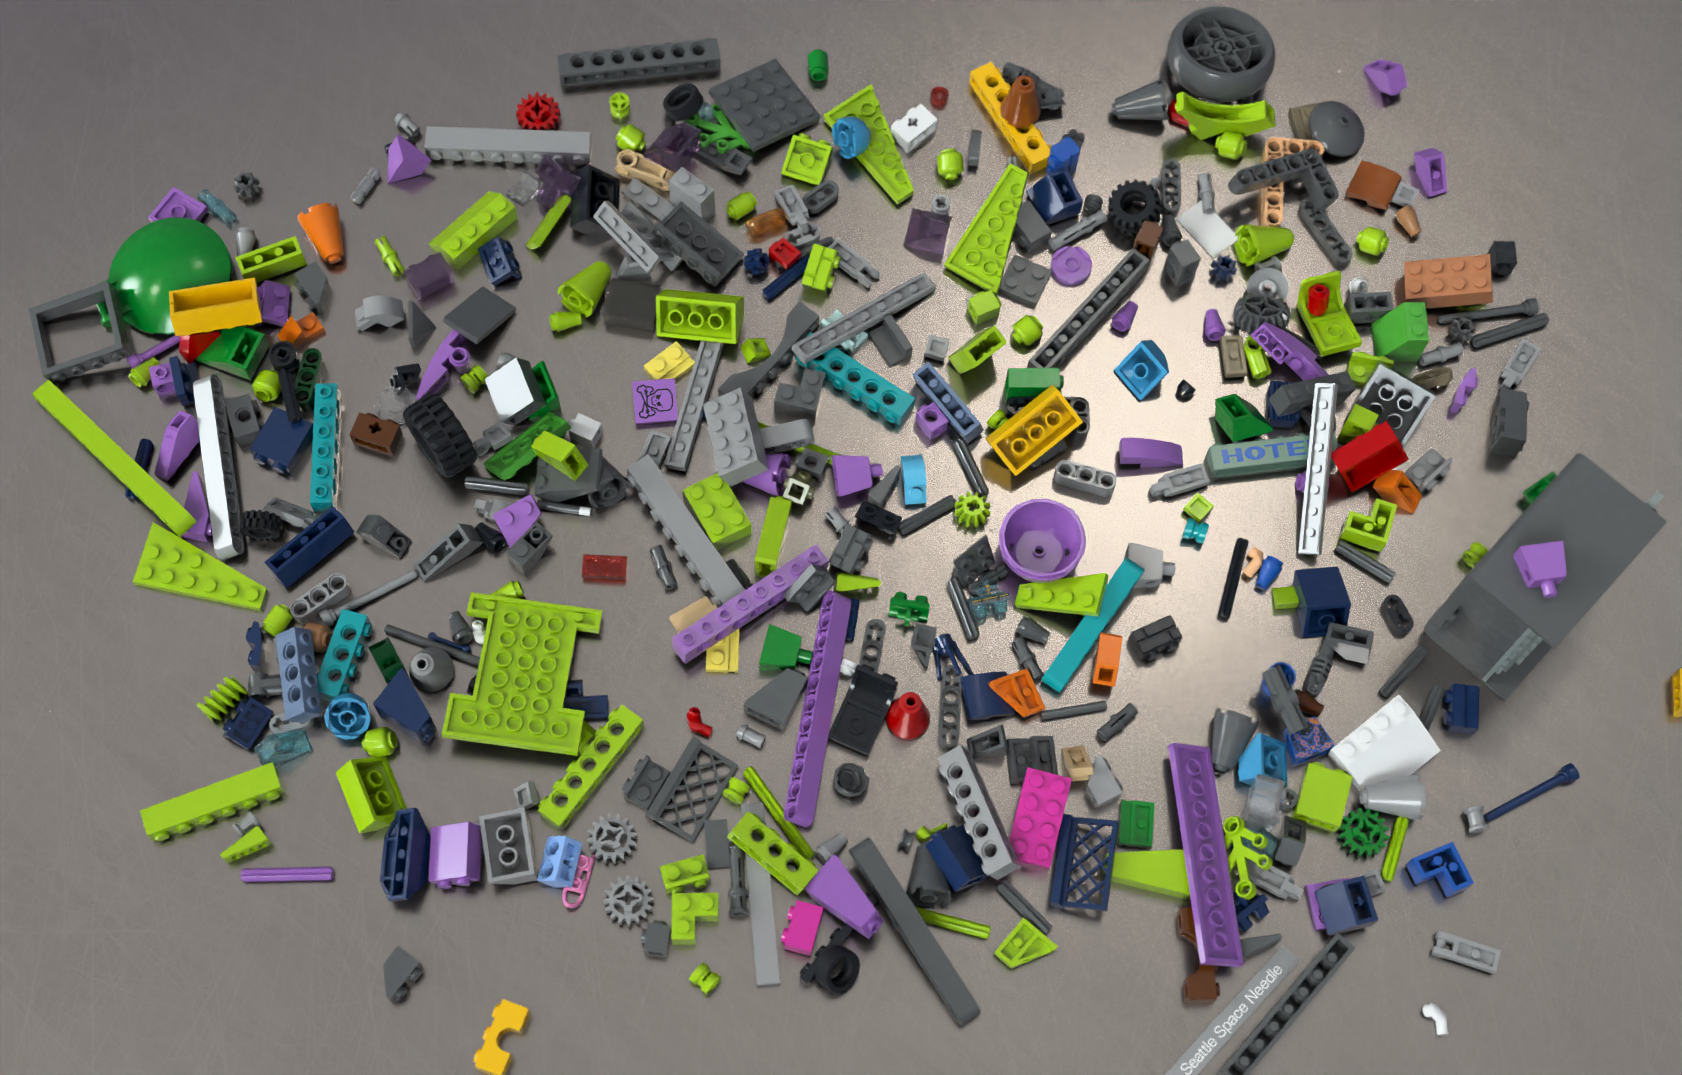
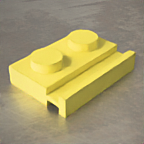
M676 341L645 364L644 370L653 380L675 378V381H677L693 369L695 361L690 358V355Z
M740 628L707 649L706 672L738 673Z

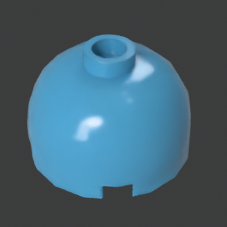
M848 116L837 119L838 122L834 123L832 127L834 144L839 145L841 151H838L840 155L846 159H851L864 153L870 143L871 132L869 127L857 117Z
M343 693L334 697L327 706L325 713L327 728L334 732L333 735L346 740L359 737L360 734L368 729L371 720L370 706L364 698L353 693Z

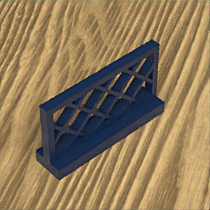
M1063 814L1050 900L1054 908L1064 909L1065 907L1107 911L1119 827L1118 821L1079 818ZM1078 824H1088L1092 829L1082 838L1077 833ZM1104 826H1112L1111 835L1103 840L1097 831ZM1096 834L1102 842L1091 850L1085 841ZM1083 844L1089 852L1078 860L1074 852L1077 847ZM1103 846H1106L1109 850V855L1100 862L1094 853ZM1093 856L1099 864L1087 872L1082 863ZM1080 866L1086 874L1075 882L1071 878V874L1074 869ZM1100 868H1103L1106 872V878L1097 884L1091 876ZM1090 878L1095 887L1084 894L1079 885ZM1077 888L1083 897L1076 902H1068L1069 893ZM1099 890L1103 894L1102 905L1092 904L1088 898Z

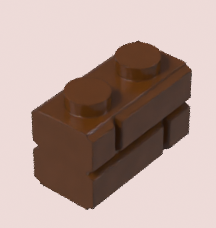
M1146 220L1137 234L1133 248L1149 259V266L1157 250L1163 228L1155 222Z

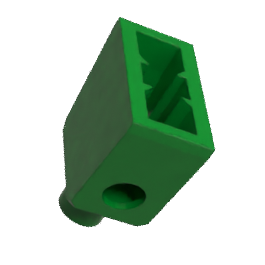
M769 624L759 661V670L783 672L787 668L794 670L796 669L797 662L810 664L813 651L801 649V636Z

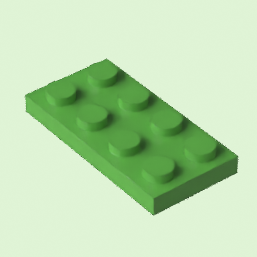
M549 411L483 464L488 471L505 481L513 477L522 466L532 462L536 453L531 446L544 430L562 438L571 429V426L566 420Z

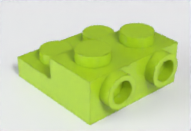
M801 133L799 136L793 135L781 175L818 186L822 183L834 149L827 141L821 139L818 142L812 141L810 136Z

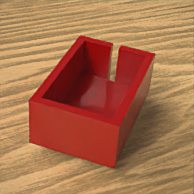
M1387 421L1374 426L1370 431L1355 437L1354 440L1336 448L1331 453L1332 460L1352 492L1409 460Z

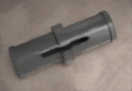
M662 545L650 548L649 552L655 564V571L659 573L664 588L669 590L676 587L678 583L671 569L672 564L667 560Z
M1024 637L1017 638L1011 645L1018 654L1019 663L1025 669L1028 668L1033 682L1041 679L1044 673L1036 661L1035 653L1031 652Z
M1129 702L1120 712L1111 715L1110 720L1096 731L1098 736L1106 742L1118 730L1124 729L1125 724L1139 713L1137 708Z

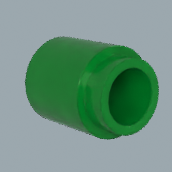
M815 49L808 54L809 75L815 81L825 80L829 73L828 55L820 49Z

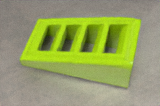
M837 572L834 591L841 592L881 586V581L875 577Z
M256 826L223 851L220 856L228 864L263 849L272 843L262 830Z

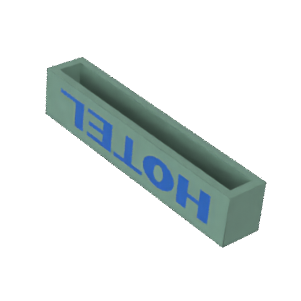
M1333 432L1332 452L1338 448L1335 432ZM1301 433L1295 437L1278 436L1269 440L1258 438L1251 442L1241 440L1225 445L1223 443H1215L1209 446L1206 453L1210 477L1215 478L1307 467L1310 435Z

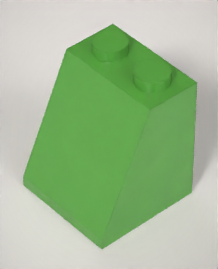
M1404 302L1371 324L1374 355L1376 357L1384 356L1394 360V362L1418 361L1430 340L1425 302Z

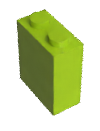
M994 325L975 335L947 358L958 373L962 374L977 367L1005 345L1007 341Z
M1318 762L1308 763L1304 769L1298 792V802L1295 805L1292 818L1336 832L1341 826L1353 776L1347 775V772L1341 769L1331 770L1325 768L1324 764Z

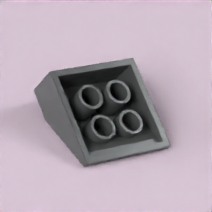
M1379 360L1367 378L1346 418H1348L1355 403L1378 414L1379 416L1375 423L1382 424L1387 421L1403 447L1436 395L1432 390Z

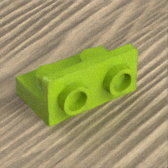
M1361 351L1353 352L1348 361L1347 372L1354 385L1364 386L1379 360L1390 367L1394 366V360L1384 356L1368 355Z
M704 854L659 866L666 894L684 893L685 889L692 887L694 889H701L711 882Z

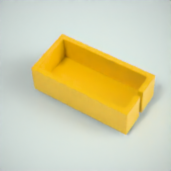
M255 277L169 291L170 318L175 336H189L194 333L212 332L213 330L225 328L231 329L237 326L254 325L262 322L260 296Z

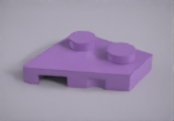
M530 494L493 514V517L511 548L542 515V512L533 495Z

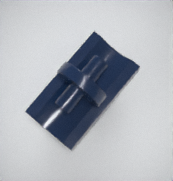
M1236 891L1233 892L1238 929L1245 932L1253 925L1248 918L1249 914L1253 912L1257 919H1261L1269 913L1265 903L1268 899L1265 894L1259 895L1256 893L1253 898L1246 900L1238 896Z

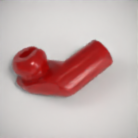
M1172 100L1168 106L1171 120L1189 127V122L1179 115L1175 109L1176 100Z
M697 707L690 708L686 715L689 728L696 733L710 737L713 727L702 722L701 712Z

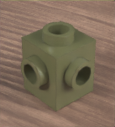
M795 471L792 476H787L783 487L786 489L783 497L793 503L803 505L807 499L812 498L816 487H813L815 479L811 478V475L806 472Z

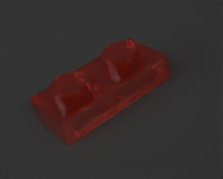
M583 554L582 578L626 580L627 556Z

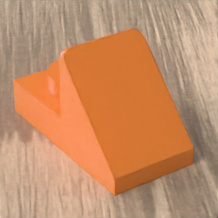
M312 312L298 321H295L292 316L289 317L277 336L280 341H288L295 348H298L325 332V330Z

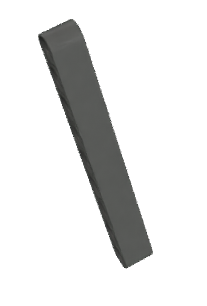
M867 837L850 848L849 854L958 1024L963 1026L979 1015L981 1010L873 841Z

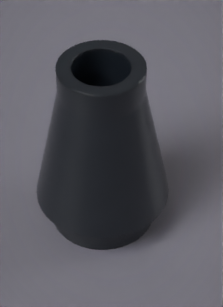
M483 522L475 527L476 532L489 551L498 552L504 547L506 540L501 532L485 525Z

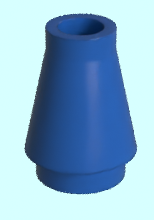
M1267 556L1266 559H1263L1255 584L1267 590L1269 585L1283 570L1281 568L1283 563L1275 557Z

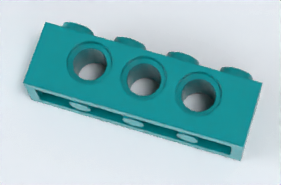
M342 609L317 676L319 698L332 701L334 697L340 694L349 693V682L351 677L356 675L358 657H362L365 650L366 636L369 637L372 631V624L368 615ZM351 633L357 634L352 640L346 639ZM342 654H349L346 660H339ZM335 674H342L339 680H331Z

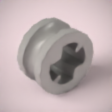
M945 195L935 196L932 200V211L938 216L946 215L950 210L949 198ZM942 202L945 205L944 208L942 206L941 208L937 207V204H941Z

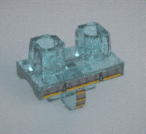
M983 580V587L976 588L975 591L977 595H984L967 599L975 617L980 618L988 615L987 604L993 603L996 614L1007 612V600H1010V595L1006 591L991 594L993 591H998L997 584L989 585L988 580Z

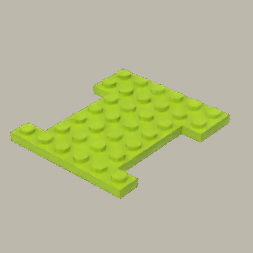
M471 592L467 616L487 618L488 621L473 696L450 693L442 738L578 756L585 711L563 708L577 631L599 634L602 610Z

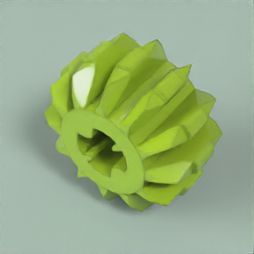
M970 491L967 492L966 497L960 495L959 501L955 502L954 506L956 508L954 514L959 517L958 522L963 523L966 521L967 528L970 526V523H973L975 528L979 526V522L985 524L986 518L990 517L991 513L989 511L991 504L986 502V495L980 498L978 491L975 493V496Z

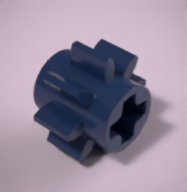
M762 248L747 251L748 255L744 258L746 270H751L752 275L766 272L770 262L767 253H762Z
M1218 255L1217 261H1212L1211 267L1214 269L1211 274L1215 275L1218 281L1221 279L1229 281L1231 275L1236 274L1237 269L1234 268L1236 261H1233L1230 255Z

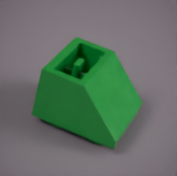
M1237 394L1215 399V420L1233 442L1273 431L1272 426L1258 409Z

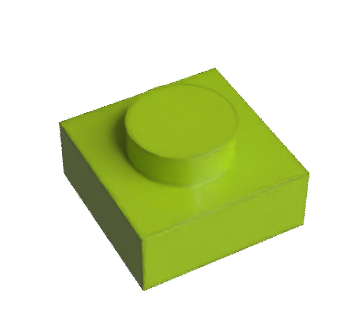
M1197 492L1183 507V510L1200 523L1213 509L1214 505Z

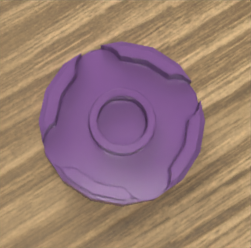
M1064 246L1055 252L1050 266L1052 274L1061 283L1079 285L1090 276L1092 261L1089 254L1082 248Z

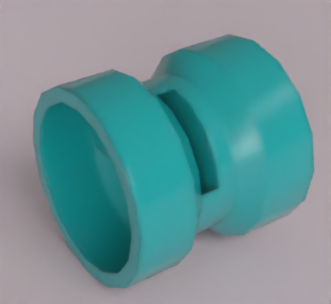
M1188 517L1182 538L1188 540L1195 538L1197 543L1203 544L1209 524L1204 522L1198 524L1195 519Z

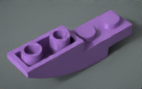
M1264 322L1250 335L1280 365L1285 362L1303 381L1329 375L1315 361L1317 355L1286 331Z

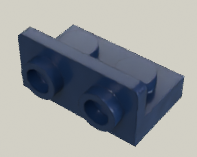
M497 236L478 248L491 284L496 286L510 276L521 277L520 264L514 258L512 253L514 250L509 241H505Z
M178 356L170 357L169 361L176 396L182 406L194 404L193 383L199 380L196 364L194 362L191 364L181 363Z
M252 697L247 698L246 701L244 699L240 701L235 709L238 713L234 719L229 718L223 727L225 732L222 735L246 750L250 749L274 712Z

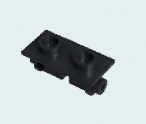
M864 500L855 515V518L859 519L860 523L864 522L873 527L876 526L878 529L889 533V535L897 534L898 526L903 517Z

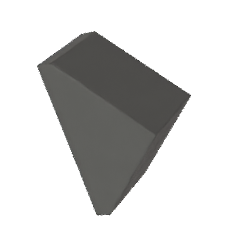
M1003 725L967 738L973 760L1000 757L1006 754L1008 746Z

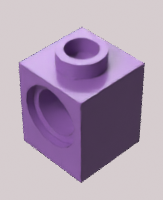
M170 362L149 367L152 385L159 397L176 393Z
M934 402L929 405L925 404L917 410L915 422L929 440H932L948 429V419ZM932 417L936 421L929 422L926 420V418Z

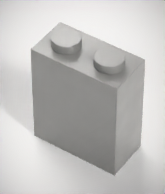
M681 167L669 180L670 203L676 207L682 201L708 223L715 215L714 189Z

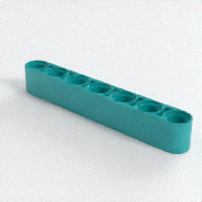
M1127 557L1123 560L1106 585L1099 617L1084 616L1044 674L1042 682L1059 693L1064 689L1100 637V632H1103L1144 573V568Z

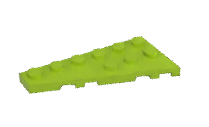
M1011 163L944 264L945 268L987 291L992 290L996 296L1000 288L1028 179V172Z
M154 522L152 523L133 579V583L138 586L262 611L268 593L266 587Z

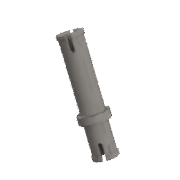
M1098 210L1093 215L1087 218L1083 217L1079 223L1050 238L1048 241L1051 248L1056 251L1082 234L1092 232L1094 227L1107 221L1105 213L1102 210Z

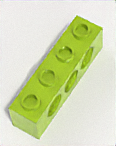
M749 811L727 836V838L797 896L818 871L811 859L801 856L793 844L786 843L780 838V834L775 829H769L763 824L762 819L758 815L751 814ZM752 833L759 834L761 841H755L752 838ZM769 848L777 849L779 856H773ZM787 862L795 864L796 871L790 870L787 867Z

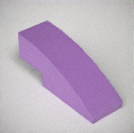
M1121 437L1120 464H1140V467H1183L1182 445L1146 438Z

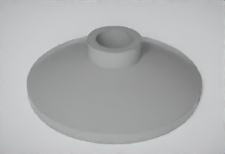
M1270 267L1262 268L1254 272L1249 278L1247 294L1267 293L1270 296L1275 295L1276 298H1282L1284 302L1289 292V284L1281 271ZM1265 284L1271 285L1269 291L1263 289Z

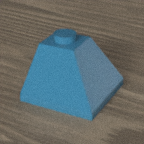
M1153 340L1140 341L1114 371L1137 398L1142 401L1169 373L1166 355Z
M1262 733L1256 734L1239 758V781L1251 786L1288 787L1286 743Z

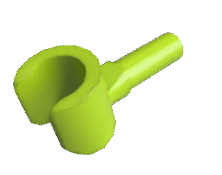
M944 823L931 830L922 826L915 835L921 842H925L935 832L941 829L944 830L948 826Z

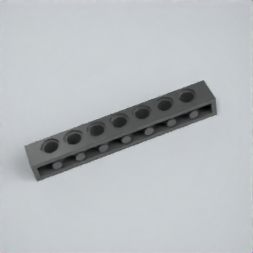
M718 38L557 55L561 87L721 70Z
M1132 248L1028 360L1027 368H1058L1146 272L1149 259Z
M1339 933L1334 935L1216 1075H1250L1356 948Z

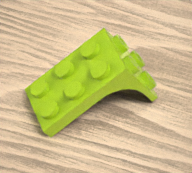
M1340 271L1308 277L1302 280L1296 307L1321 356L1361 347L1362 340L1342 302L1340 292L1342 275ZM1317 284L1324 285L1330 290L1328 310L1321 316L1312 315L1307 308L1309 288Z

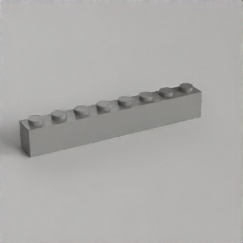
M426 126L424 148L426 156L433 160L452 159L459 161L465 159L473 161L492 160L494 162L513 161L516 163L534 162L537 164L550 162L555 164L574 163L576 165L590 164L592 140L590 132Z
M646 455L627 467L628 476H626L628 483L632 488L636 487L640 492L638 493L640 500L644 505L648 504L652 509L650 511L652 517L656 522L660 521L664 526L662 528L664 534L668 539L672 538L676 543L674 546L681 557L684 555L688 560V568L693 574L697 573L700 577V585L705 591L709 590L713 597L711 599L717 608L745 590L650 455Z

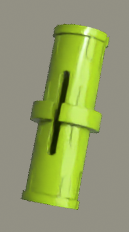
M386 236L380 237L383 245L377 238L375 245L382 254V260L388 264L393 276H400L396 268L399 269L401 274L405 272V268L398 259L397 251L392 249Z

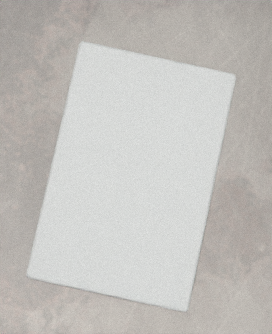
M1199 201L1176 218L1213 258L1238 239V236H1235V233L1216 213L1207 215V211L1206 214L1203 213L1202 201Z

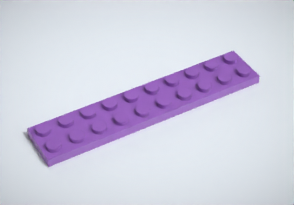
M1172 743L1168 745L1200 964L1240 967L1244 965L1215 776L1213 764L1211 763L1210 747Z

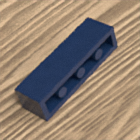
M332 506L264 563L274 576L288 588L355 531L345 517Z

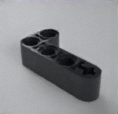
M1036 397L1010 398L1005 409L1006 417L1010 419ZM1064 397L1073 409L1081 408L1083 412H1075L1083 421L1078 427L1083 428L1084 431L1080 432L1074 429L1069 433L1073 441L1082 442L1087 438L1090 429L1089 402L1083 397Z

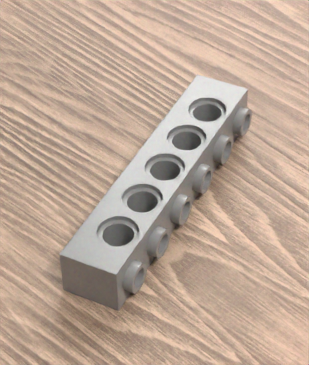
M959 745L938 757L941 765L939 770L943 777L947 778L949 783L947 786L948 791L957 801L956 809L964 817L966 822L964 824L965 830L974 840L973 848L977 855L981 856L983 861L981 866L985 874L999 880L1020 868V863L970 751ZM963 770L962 775L957 778L958 773ZM971 789L970 795L966 798V793ZM980 809L979 814L974 817L976 810ZM988 828L987 835L983 837L984 830ZM997 848L996 854L992 857V851Z

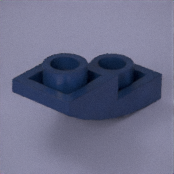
M253 621L252 627H249L246 633V640L250 647L254 649L249 653L248 663L253 671L262 673L266 656L265 637L259 623Z

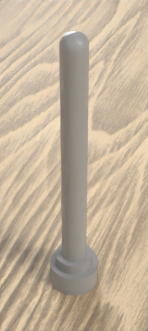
M411 570L334 610L324 609L318 612L323 624L330 627L337 620L336 618L340 616L342 609L351 611L415 579L418 576V572Z

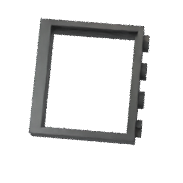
M108 281L29 308L42 375L52 383L63 382L66 378L80 376L86 371L100 369L106 364L120 362L121 359L132 356L118 292ZM106 301L115 345L53 366L44 322Z

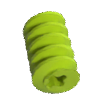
M232 675V679L228 677L223 678L225 685L220 683L216 685L219 692L215 690L210 691L212 698L203 697L205 705L199 702L196 704L212 722H214L213 718L222 720L220 712L229 713L226 708L227 705L235 707L233 699L242 700L239 695L240 692L245 695L248 694L246 688Z

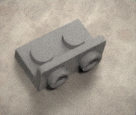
M1431 447L1404 473L1417 490L1422 493L1426 488L1431 490L1438 482L1436 479L1440 475L1444 477L1452 469L1450 464L1454 459L1449 457L1446 460Z

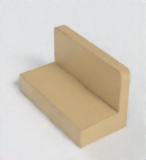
M705 596L671 615L669 619L677 633H680L717 609V606L715 604L712 605L708 597Z

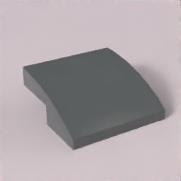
M1032 736L1030 738H1009L1006 740L1011 784H1023L1028 767L1058 775L1053 736Z

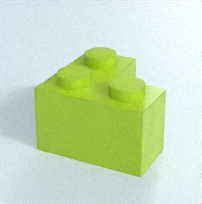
M1376 498L1368 516L1350 511L1344 520L1339 539L1381 552L1387 544L1397 504Z
M672 893V944L696 945V922L719 921L718 893Z

